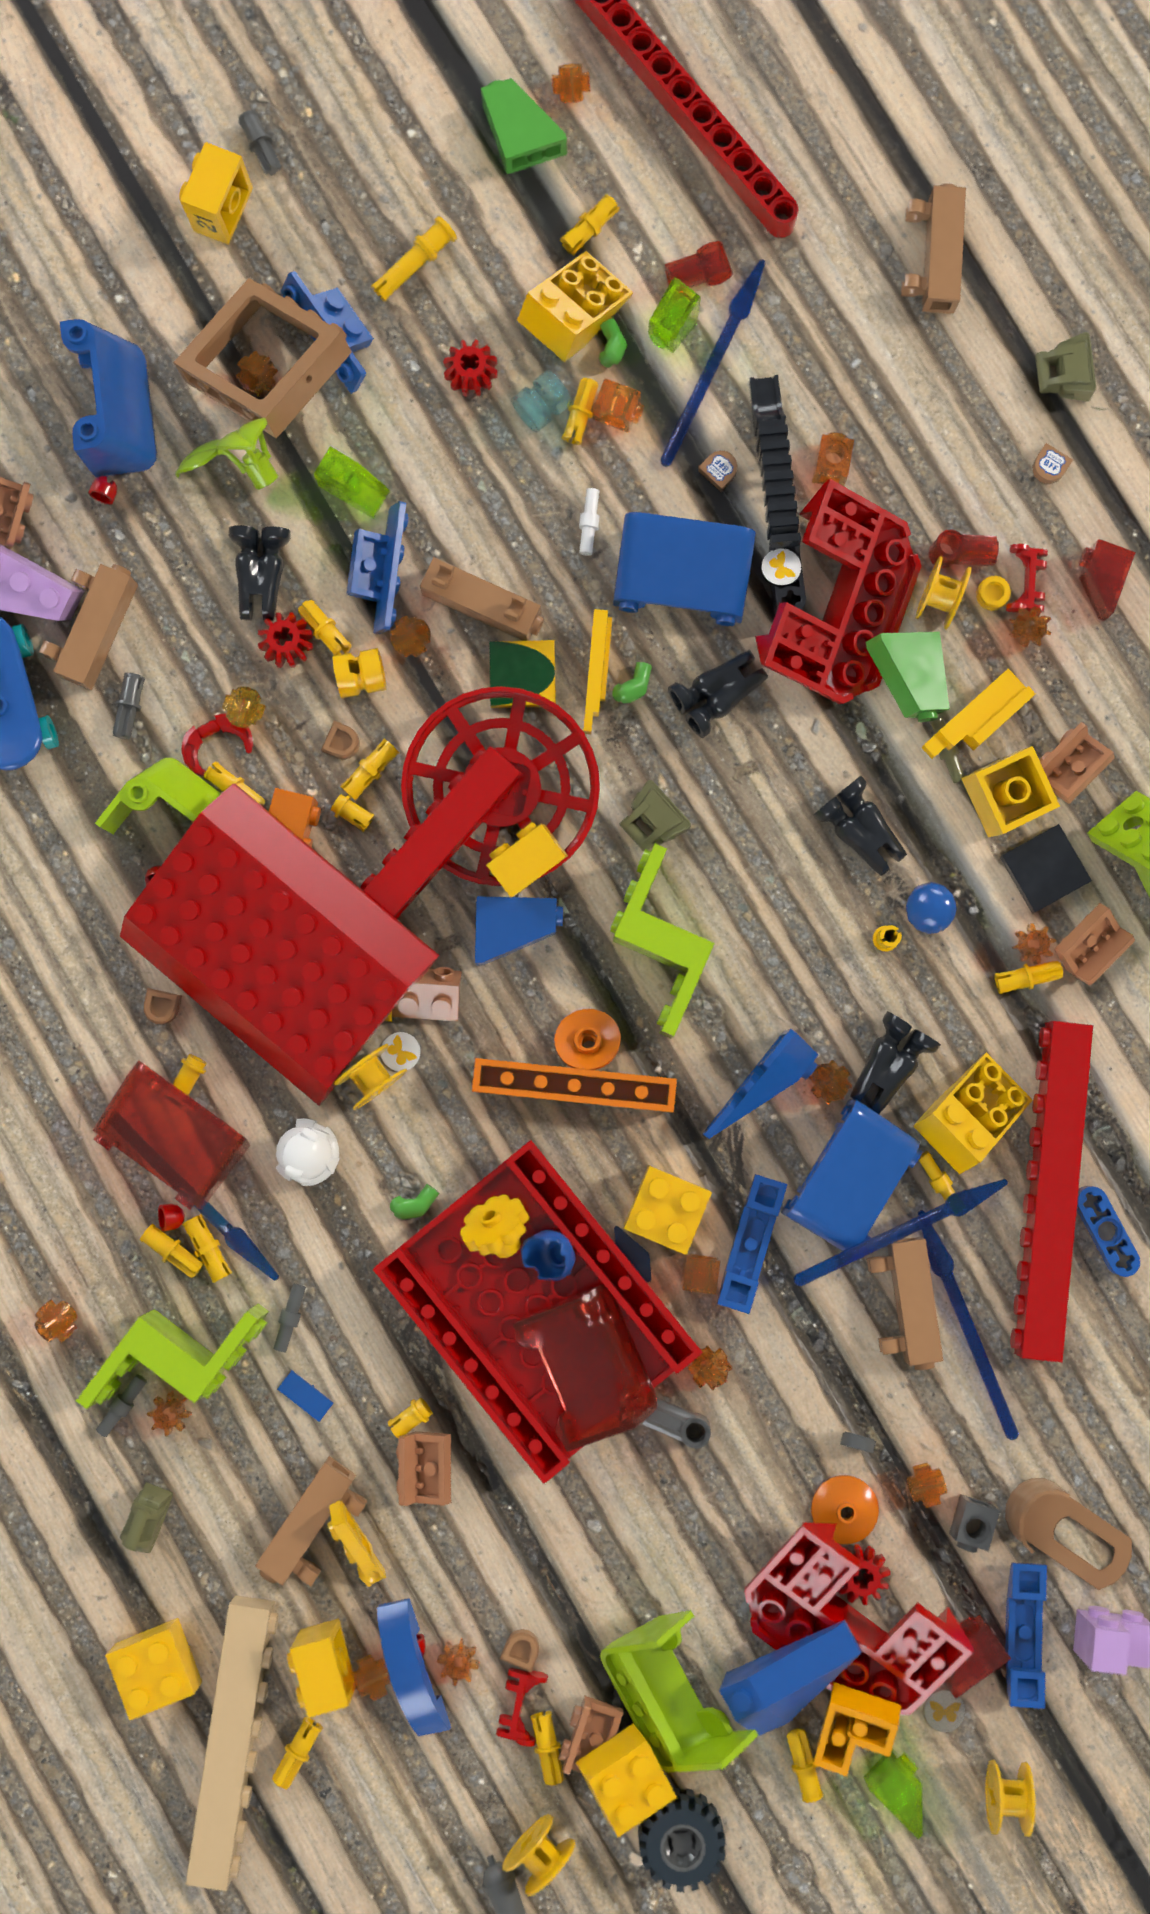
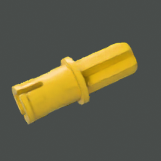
M582 378L580 380L573 405L568 407L570 414L561 438L569 442L575 430L571 443L574 445H581L588 418L593 417L591 409L599 385L591 378Z
M313 600L304 601L298 608V613L314 631L313 636L316 639H321L333 653V656L342 655L340 653L341 650L344 654H347L352 645L335 627L336 622L334 619H328Z
M217 761L212 763L214 769L211 766L208 767L204 774V779L210 781L223 792L232 784H236L264 807L265 799L244 784L242 777H235Z
M1058 961L1030 967L1028 964H1023V968L995 973L996 988L999 994L1027 987L1031 990L1034 988V985L1062 979L1063 968Z
M153 1223L140 1238L142 1243L144 1242L163 1257L162 1261L164 1263L170 1262L189 1278L195 1277L203 1266L200 1259L180 1245L181 1241L179 1239L173 1240Z
M543 1711L530 1716L537 1744L534 1751L536 1754H539L544 1783L549 1786H555L564 1781L561 1760L558 1759V1749L561 1748V1743L556 1739L552 1712L546 1711L545 1715Z
M304 1717L291 1744H286L284 1748L286 1753L272 1777V1781L278 1787L283 1789L290 1788L303 1762H308L310 1758L308 1753L323 1729L322 1725L318 1722L315 1726L313 1725L314 1719Z
M793 1729L787 1733V1740L793 1759L791 1769L797 1775L802 1801L805 1803L816 1802L823 1798V1791L821 1790L816 1771L817 1766L813 1765L814 1758L807 1733L804 1729Z

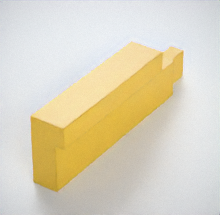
M594 609L583 728V732L588 735L592 734L593 716L599 717L600 701H605L613 618L608 617V610Z
M1008 668L921 748L933 759L945 747L949 751L963 739L974 751L1036 693L1029 686L1026 687Z

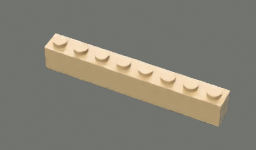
M235 1595L229 1603L185 1884L188 1886L227 1891L232 1878L237 1879L239 1875L242 1856L236 1855L238 1843L243 1844L247 1828V1821H242L243 1808L248 1809L252 1795V1786H247L249 1773H254L258 1752L252 1751L254 1738L259 1739L263 1723V1717L258 1716L259 1704L265 1703L268 1691V1682H263L265 1669H270L274 1649L268 1647L270 1634L275 1635L279 1613H274L275 1601Z

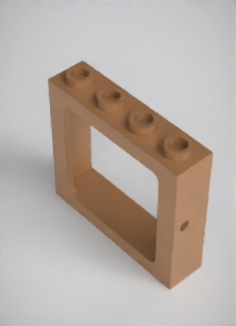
M248 278L173 363L187 384L247 421L266 418L267 425L263 431L277 438L352 352L346 341L347 335L340 326L335 323H326L316 312L300 308L288 296L281 297L266 283L260 285ZM260 307L316 338L315 342L264 399L253 397L206 368Z

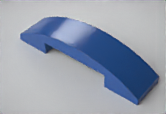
M755 1174L726 1264L717 1300L718 1305L750 1314L759 1284L758 1278L788 1184Z
M1011 1562L1005 1625L1006 1680L1010 1707L1045 1709V1672L1042 1670L1043 1601H1046L1047 1565Z
M410 1598L379 1605L377 1607V1616L384 1659L395 1695L408 1723L418 1737L450 1730L451 1724L441 1695L435 1696L418 1645L416 1635L420 1628Z

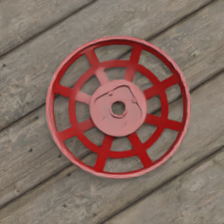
M500 686L481 688L463 693L446 702L432 713L419 728L408 748L401 780L402 803L410 828L416 823L420 826L421 823L413 797L414 775L433 779L434 801L438 798L443 800V782L450 783L459 773L465 775L473 766L469 763L465 772L447 769L448 762L458 747L465 742L472 754L475 755L481 748H484L476 736L477 733L489 729L507 728L504 747L494 749L524 776L483 821L487 824L483 843L469 837L463 844L481 853L477 871L468 870L451 860L443 867L462 879L491 886H502L494 875H489L490 869L487 867V864L492 861L489 855L500 847L496 846L500 827L518 824L521 830L532 823L529 816L535 810L538 802L557 806L556 812L546 826L551 834L559 827L567 808L586 812L584 821L575 838L564 850L568 856L541 876L543 877L555 871L570 859L582 845L593 825L600 794L599 769L594 751L585 733L576 721L559 705L540 694L520 688ZM502 697L513 699L510 718H492L469 725L459 708L469 703L483 699ZM526 702L536 704L552 713L567 726L571 734L555 744L543 731L529 723L523 722ZM448 716L459 733L444 748L436 766L417 762L419 752L427 737ZM520 732L527 733L536 738L547 750L533 760H530L524 754L517 751ZM580 745L589 770V799L570 795V775L563 755ZM554 761L560 775V793L541 789V779L538 772Z

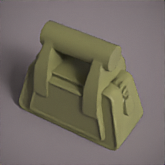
M1088 332L1060 342L1055 349L1049 352L1043 351L1035 354L1040 393H1059V396L1062 398L1085 402L1091 400L1096 391V379L1090 334ZM1050 366H1055L1057 377L1051 379Z
M648 780L641 791H638L631 804V808H633L631 815L619 823L643 852L645 849L649 850L659 839L662 843L673 840L691 828L690 821L652 780ZM640 818L653 831L649 837L635 823Z
M145 1482L143 1489L133 1501L129 1517L120 1535L122 1545L125 1548L143 1553H150L170 1506L173 1492Z

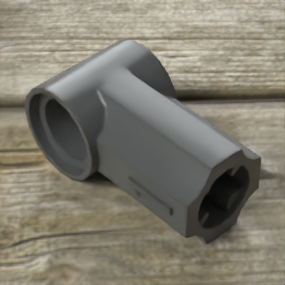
M653 1397L643 1425L678 1439L690 1448H702L708 1443L711 1436V1428L708 1419L703 1414L690 1412L660 1398ZM697 1422L703 1425L705 1428L703 1436L691 1438L686 1433V1428L689 1424Z

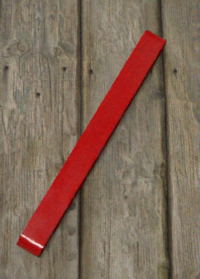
M574 0L767 231L777 238L789 236L794 230L799 211L795 199L627 0H604L606 1L605 3L596 2L598 0ZM617 24H625L626 26H625V27H618V26H616V25H617ZM638 47H643V48H646L647 50H645V51H639V50H636V48H638ZM657 71H664V72H666L667 74H665V75H659V74H657V73H655V72H657ZM682 94L685 95L687 98L679 99L675 96ZM702 118L707 120L708 122L699 123L696 121V119ZM723 142L726 143L728 146L719 147L716 145V143ZM737 166H744V167H746L748 170H747V171H739V170H737L735 167H737ZM764 190L768 195L762 196L755 191ZM785 214L789 219L781 220L776 215Z

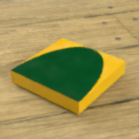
M555 640L489 641L490 687L520 688L540 694L556 703ZM490 698L491 708L512 707V698ZM526 702V706H525V707H540V706H538V705H536V704H532V703Z

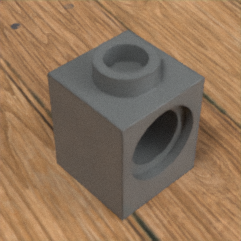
M960 1494L949 1534L957 1541V1546L961 1549L977 1553L979 1548L989 1552L1000 1511L991 1503ZM980 1519L981 1525L976 1532H966V1526L970 1520Z

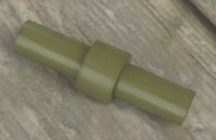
M943 718L930 722L934 734L945 726ZM957 745L949 751L945 747L939 753L940 759L945 760L953 784L962 781L961 778L965 776L957 754L960 753Z

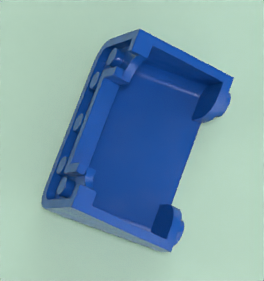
M81 319L59 321L63 344L69 351L78 354L79 364L83 369H92L97 415L85 416L75 422L72 430L74 451L94 477L150 469L157 459L147 363L144 353L138 345Z
M642 512L626 513L613 606H618L619 610L623 612L637 613L638 608H644L647 603L710 612V616L716 619V624L722 626H734L735 623H741L756 532L753 529L737 525Z
M849 1099L840 1113L843 1115L841 1120L844 1123H836L834 1133L802 1186L799 1185L796 1190L800 1193V1196L795 1195L792 1200L788 1199L781 1214L846 1254L853 1256L856 1252L862 1254L871 1239L867 1234L907 1167L913 1168L922 1154V1150L918 1149L920 1141L858 1100Z

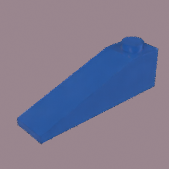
M788 1029L783 1031L702 1135L710 1139L799 1081L801 1077L805 1080L808 1079L818 1066L814 1062L818 1054L794 1030Z
M843 1620L726 1672L719 1691L735 1721L748 1730L755 1729L758 1736L788 1724L861 1654V1649L846 1621Z

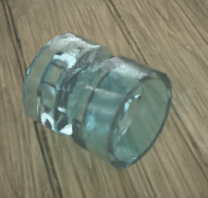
M548 369L532 381L533 388L525 387L511 398L513 407L518 415L536 433L551 422L552 414L558 416L573 404L571 396L563 383Z

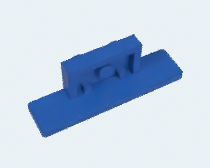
M296 271L289 272L281 289L283 298L285 296L290 297L300 308L306 311L309 309L313 310L323 321L328 324H337L346 333V341L352 353L335 372L350 393L357 392L366 376V371L353 352L369 347L374 338L338 287L312 295Z
M398 501L389 507L385 535L363 529L354 531L346 595L377 602L373 633L379 635L390 630L396 619V609L393 608L394 597L400 588V577L397 576L398 565L404 556V545L401 542L402 534L408 524V514L405 513L406 502Z

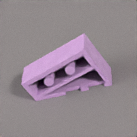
M0 544V610L56 621L71 620L85 591Z

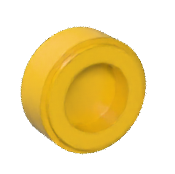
M989 576L977 587L976 599L984 609L998 610L1009 600L1011 589L1004 578Z

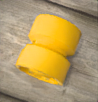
M379 648L360 651L358 657H354L351 653L333 656L334 673L341 699L358 696L363 689L368 693L387 690Z

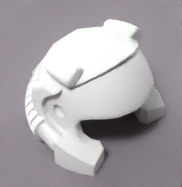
M297 1119L296 1127L286 1131L277 1144L276 1157L279 1164L276 1166V1170L288 1181L294 1180L301 1183L302 1186H312L323 1182L331 1174H334L340 1160L336 1136L329 1127L317 1124L316 1120Z

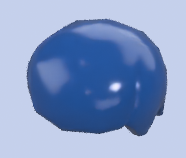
M935 882L916 886L906 902L908 921L918 931L928 934L944 931L949 927L956 915V901L953 894L944 885Z
M543 1230L524 1241L521 1248L524 1267L534 1268L538 1272V1279L560 1281L571 1273L576 1260L570 1241L563 1234L553 1230Z

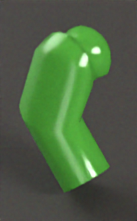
M614 318L606 320L600 326L608 341L605 350L599 354V360L606 368L618 364L622 360L627 347L626 340Z
M636 662L633 679L614 686L612 690L614 700L627 704L643 697L647 692L652 665Z
M426 1184L414 1199H404L401 1196L395 1197L390 1203V1210L396 1218L401 1220L422 1217L440 1193L429 1184Z

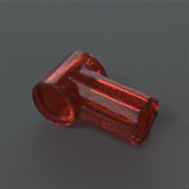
M721 241L709 242L700 247L696 254L664 265L667 283L673 294L704 283L708 286L719 285L729 280L733 275Z
M949 529L940 533L930 546L928 555L934 565L939 556H942L941 568H947L953 564L994 566L999 553V541L997 536L961 534L956 530ZM941 544L950 546L953 554L945 553L941 548Z

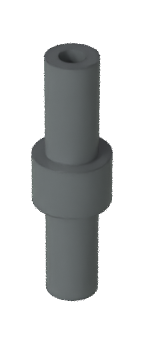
M295 1283L292 1285L286 1308H282L278 1320L281 1325L273 1348L274 1350L287 1352L293 1328L298 1327L301 1317L299 1309L306 1289L303 1285Z
M136 1374L124 1392L116 1395L109 1405L110 1411L96 1428L100 1435L107 1437L120 1418L128 1415L134 1406V1399L147 1383L143 1376Z

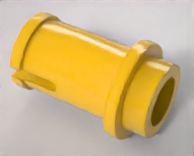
M340 794L330 809L335 813L334 817L338 818L340 816L364 832L375 815L351 801L350 795L345 797Z
M888 925L876 929L872 939L874 946L882 952H888L897 947L902 938L901 932L897 933L898 927ZM885 933L890 935L891 942L883 941Z
M192 1054L181 1060L183 1065L169 1087L171 1092L185 1099H188L199 1076L206 1072L204 1067L207 1063Z
M423 1398L418 1400L412 1399L409 1407L388 1421V1426L392 1427L390 1430L399 1439L400 1436L407 1434L421 1422L427 1423L429 1416L432 1415V1410Z

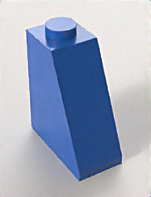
M477 896L475 964H488L556 935V926H563V907L557 906V898Z

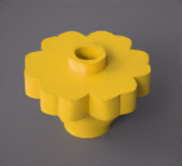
M507 1195L491 1197L485 1202V1205L475 1206L464 1218L466 1226L461 1229L460 1234L470 1251L479 1250L480 1254L484 1256L495 1254L499 1258H507L519 1250L520 1236L526 1231L524 1223L529 1219V1216L520 1199L510 1200Z

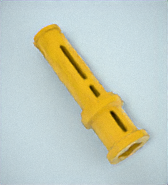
M437 216L434 219L435 224L422 236L417 235L413 241L414 246L371 285L376 295H381L380 299L386 302L426 261H435L438 258L437 253L450 241L455 242L457 240L456 233L441 216Z

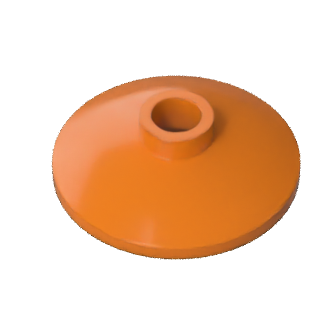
M581 1009L569 1014L561 1021L555 1032L554 1042L558 1056L566 1065L577 1069L597 1070L608 1065L616 1057L621 1045V1034L615 1020L605 1012L596 1009ZM587 1041L595 1043L590 1048H584L583 1044Z
M839 1475L826 1480L818 1487L812 1499L811 1514L814 1523H836L833 1540L838 1544H853L863 1540L872 1532L878 1520L879 1506L874 1492L864 1481L850 1475ZM844 1507H850L853 1510L852 1515L848 1518L841 1516V1510Z

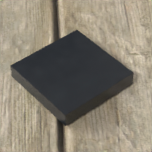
M1060 824L1000 856L1032 914L1092 881Z

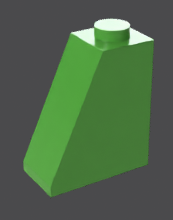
M512 78L504 81L495 80L486 87L481 88L483 107L507 174L567 155L565 132Z
M940 632L880 633L866 642L869 654L905 718L918 717V722H930L937 720L938 714L950 709Z

